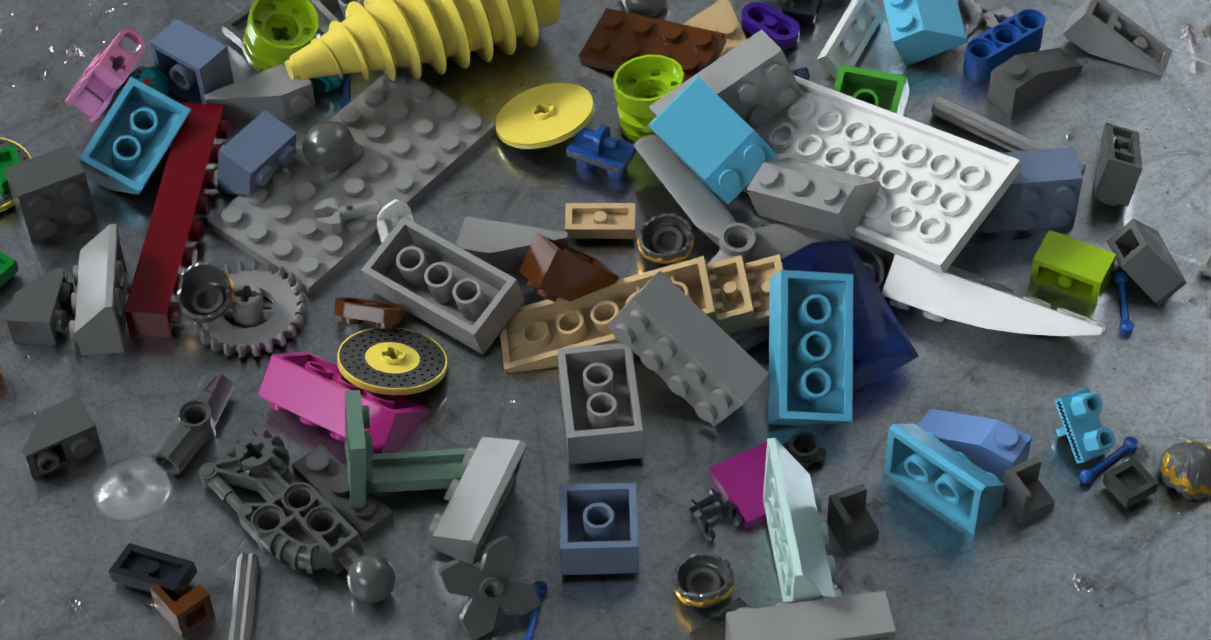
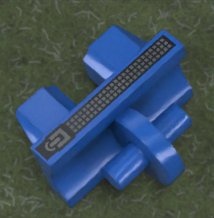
M602 124L598 127L597 131L584 127L578 132L574 141L568 145L566 156L575 159L576 165L579 168L589 170L598 166L606 169L608 177L620 180L627 171L628 165L637 150L634 147V143L610 136V127Z

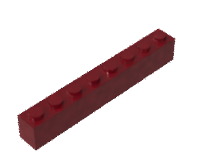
M183 103L184 106L191 109V113L172 142L124 310L130 334L172 337L175 324L180 323L183 313L177 301L180 275L189 266L196 265L197 242L203 241L204 216H209L211 190H216L219 150L224 146L225 139L229 140L231 136V120L226 119L224 105Z

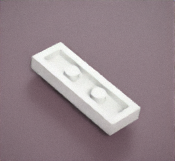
M852 0L817 59L835 80L840 64L855 66L884 16L871 0Z

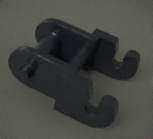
M714 489L709 490V497L697 503L693 499L690 500V508L688 509L698 519V528L709 541L716 538L714 530H709L707 520L721 513L724 517L728 516L735 526H740L743 523L742 517L740 515L736 516V508L730 500L724 502L721 494L717 493ZM711 504L716 506L717 509L708 514H705L702 510Z

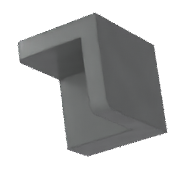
M1037 457L1006 469L1004 472L1003 484L1006 486L1003 501L1020 524L1048 513L1054 508V499L1038 480L1041 462Z
M863 484L829 496L827 523L843 551L878 539L879 529L865 507L867 490Z

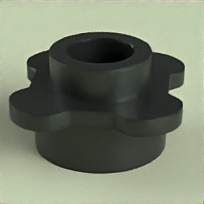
M799 432L790 441L783 444V447L805 470L812 463L823 462L826 459V450L820 448L819 439L812 433Z

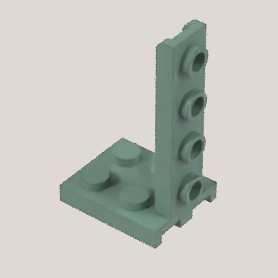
M360 390L345 391V456L347 457L350 509L366 508V493L449 488L454 478L459 481L461 480L466 470L461 467V463L468 448L373 454L372 434H369V430L364 431V429L370 428L369 405L362 406Z

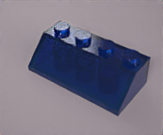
M850 240L812 242L781 259L784 270L853 274L854 392L919 357Z

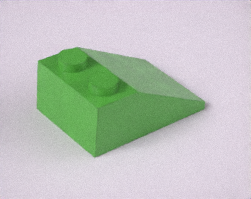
M843 64L839 66L833 89L901 116L904 115L910 92L906 76Z

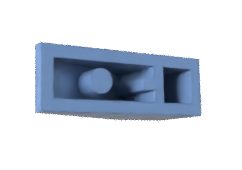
M929 409L917 425L923 430L935 434L942 443L954 451L966 455L972 463L984 471L996 475L1002 483L1006 469L1028 460L1032 436L997 419Z

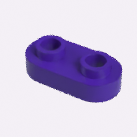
M752 2L742 9L741 25L750 34L754 35L762 29L781 49L792 48L799 42L800 25L793 18L763 2Z

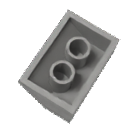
M785 158L763 162L746 190L759 216L849 240L881 187V183L878 180Z
M109 224L80 250L79 265L73 266L74 284L78 287L77 292H72L71 294L72 311L76 314L75 320H70L69 330L71 341H77L81 356L122 353L125 350L126 318L124 310L127 303L128 267L117 224Z
M482 437L477 448L473 446L468 448L461 463V467L466 470L460 481L455 478L452 480L444 498L450 502L444 514L437 511L428 529V533L433 534L431 548L454 559L458 558L471 565L474 564L521 468L527 443L521 440Z

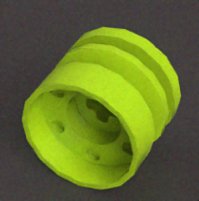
M255 0L249 11L243 37V52L248 63L258 72H262L285 63L286 60L290 59V55L309 45L312 39L316 38L319 28V16L314 5L309 0Z
M663 55L639 56L623 63L615 72L613 86L615 99L618 104L619 124L622 133L631 141L636 142L642 137L656 135L648 126L654 119L649 106L685 82L683 69L673 58Z

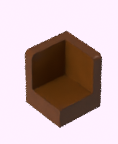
M158 584L150 588L155 608L182 638L215 616L210 595L201 585L194 589L188 585L178 600L171 599Z

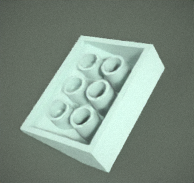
M776 438L767 439L763 502L782 601L797 603L815 600L822 596L840 597L842 596L840 589L834 590L832 579L836 578L833 555H827L825 545L829 544L826 521L820 522L818 512L822 511L819 488L813 489L810 474Z

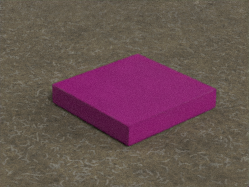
M767 442L709 467V476L727 501L730 500L734 505L736 515L742 517V524L746 530L767 521L763 502Z

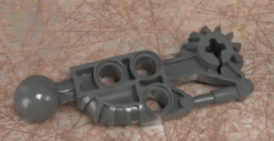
M251 430L250 437L247 438L237 435V445L228 446V451H226L223 460H218L215 463H206L200 467L199 475L204 487L213 489L224 502H228L237 512L242 527L258 543L260 549L265 553L275 556L282 564H290L292 569L299 572L306 569L309 574H316L318 570L326 568L327 571L333 570L336 574L347 569V586L353 596L362 602L377 603L387 598L393 591L396 573L390 561L379 554L364 555L359 533L314 487L303 482L289 485L284 480L289 473L290 456L279 436L272 437L268 430L264 431L260 436L253 430ZM230 485L257 491L267 502L243 503Z

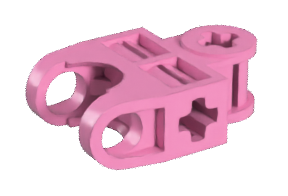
M123 29L109 46L93 59L66 98L65 103L68 106L73 104L89 117V122L94 123L109 105L115 91L125 82L144 53L146 44L142 36L132 29ZM127 37L133 40L137 47L136 52L126 50L122 44V38Z

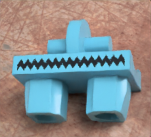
M1085 387L1054 400L1063 426L1055 429L1058 437L1067 435L1077 464L1111 451L1110 447L1115 445L1116 440L1112 429L1102 427L1098 413L1102 412L1103 404L1098 393H1090L1089 388Z

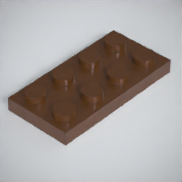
M606 8L581 50L579 59L582 65L616 72L623 63L635 57L663 55L673 58L681 65L685 81H687L718 59L726 44L725 34L721 32Z

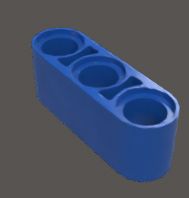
M1034 9L1022 10L971 39L967 43L963 72L966 78L974 82H985L991 78V71L1013 56L1038 51L1042 46L1046 18L1043 13Z

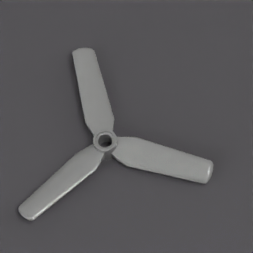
M657 135L642 137L634 144L635 149L694 225L719 246V252L708 264L742 255L744 263H749L780 254L783 266L829 262L836 251H847L853 249L856 245L876 252L879 257L895 255L852 236L847 240L792 224H771L752 229L744 223H736L731 212Z

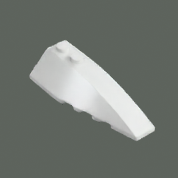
M898 254L894 256L881 294L890 298V305L904 310H909L910 306L924 310L922 316L937 322H943L944 318L985 329L1018 334L1047 336L1101 335L1106 327V324L1064 308H1057V311L1050 308L1051 304L1036 297L1023 295V298L1017 297L1014 289L1005 285L989 283L988 286L983 285L984 277L950 265L946 272L941 274Z

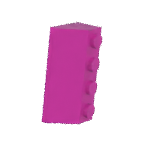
M308 351L272 355L258 396L270 401L269 406L284 413H290L291 411L301 416L299 420L302 423L316 428L322 426L331 431L330 435L333 438L345 442V391L360 390L362 406L369 405L370 428H366L364 431L369 430V434H372L373 454L398 452L426 417L429 408L402 395H384L361 389L350 383L341 374L338 365Z

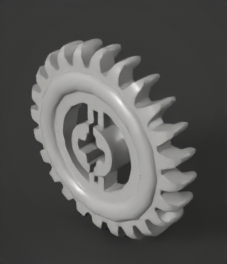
M254 259L251 270L247 271L243 261L240 260L237 273H234L229 265L225 264V272L233 282L235 293L234 301L229 311L209 323H199L190 319L193 324L194 333L200 336L203 344H211L213 351H220L224 348V353L227 356L233 355L235 351L238 352L239 357H246L248 352H252L253 356H259L261 350L264 349L267 353L273 351V345L276 344L282 347L286 344L285 337L294 338L297 335L296 329L304 325L303 318L308 313L306 307L308 300L307 295L303 292L302 283L300 281L296 283L295 274L291 272L288 278H286L283 265L279 267L277 273L273 274L271 261H268L266 268L260 271L258 261ZM263 296L270 299L273 303H264ZM225 318L234 319L240 327L233 326Z

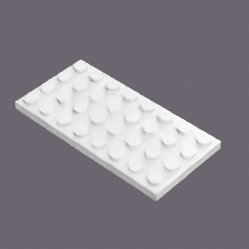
M794 75L803 96L754 129L778 154L772 161L791 158L880 181L881 187L854 230L852 237L893 254L906 257L919 265L944 274L1021 172L1022 165L1020 160ZM749 184L742 190L743 192L748 193L746 189Z

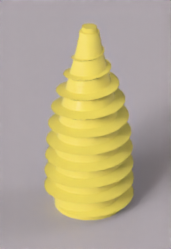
M364 0V7L352 1L347 5L345 20L341 23L332 21L328 32L318 39H312L309 45L290 55V59L285 61V67L289 77L292 80L298 79L299 81L339 75L342 78V74L361 73L364 79L368 80L369 71L383 70L388 79L394 81L396 67H406L414 78L420 79L422 63H430L437 73L443 75L446 72V58L452 57L461 68L467 69L470 64V52L473 51L485 62L492 60L493 45L495 44L505 54H514L516 50V37H519L525 45L535 47L539 39V29L553 25L558 21L560 1Z

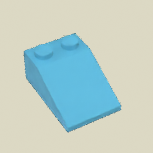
M696 76L648 124L650 129L703 183L727 204L753 180L763 162L772 161L778 155L699 76Z

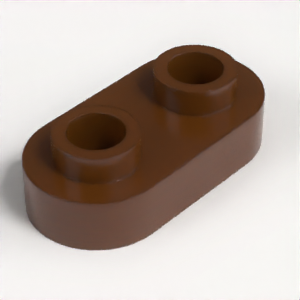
M338 297L335 299L334 314L340 316V321L343 323L362 324V320L375 322V327L393 330L396 329L397 324L405 322L406 307L403 305L354 297Z

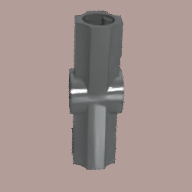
M210 371L208 374H203L191 400L185 402L178 411L179 420L151 454L153 462L162 471L172 476L176 473L180 474L200 448L209 446L215 440V426L234 390L233 381L227 379L223 373Z

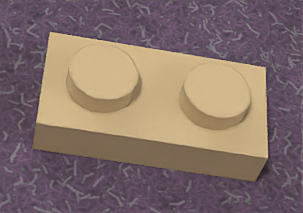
M566 203L565 232H568L569 239H635L636 203Z

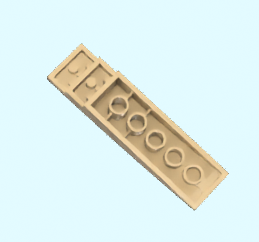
M780 254L749 263H744L743 257L740 255L711 264H706L704 256L619 279L615 284L571 302L558 297L556 302L547 299L519 307L500 332L504 370L507 374L558 367L557 349L620 343L606 325L659 271L671 280L728 335L769 325L770 278L780 270H784Z

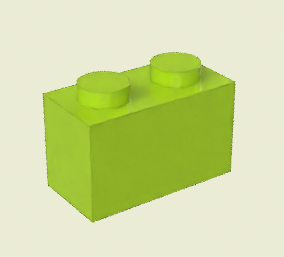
M1049 230L1033 258L1029 282L1097 306L1112 277L1116 254L1101 247L1074 239L1068 235Z

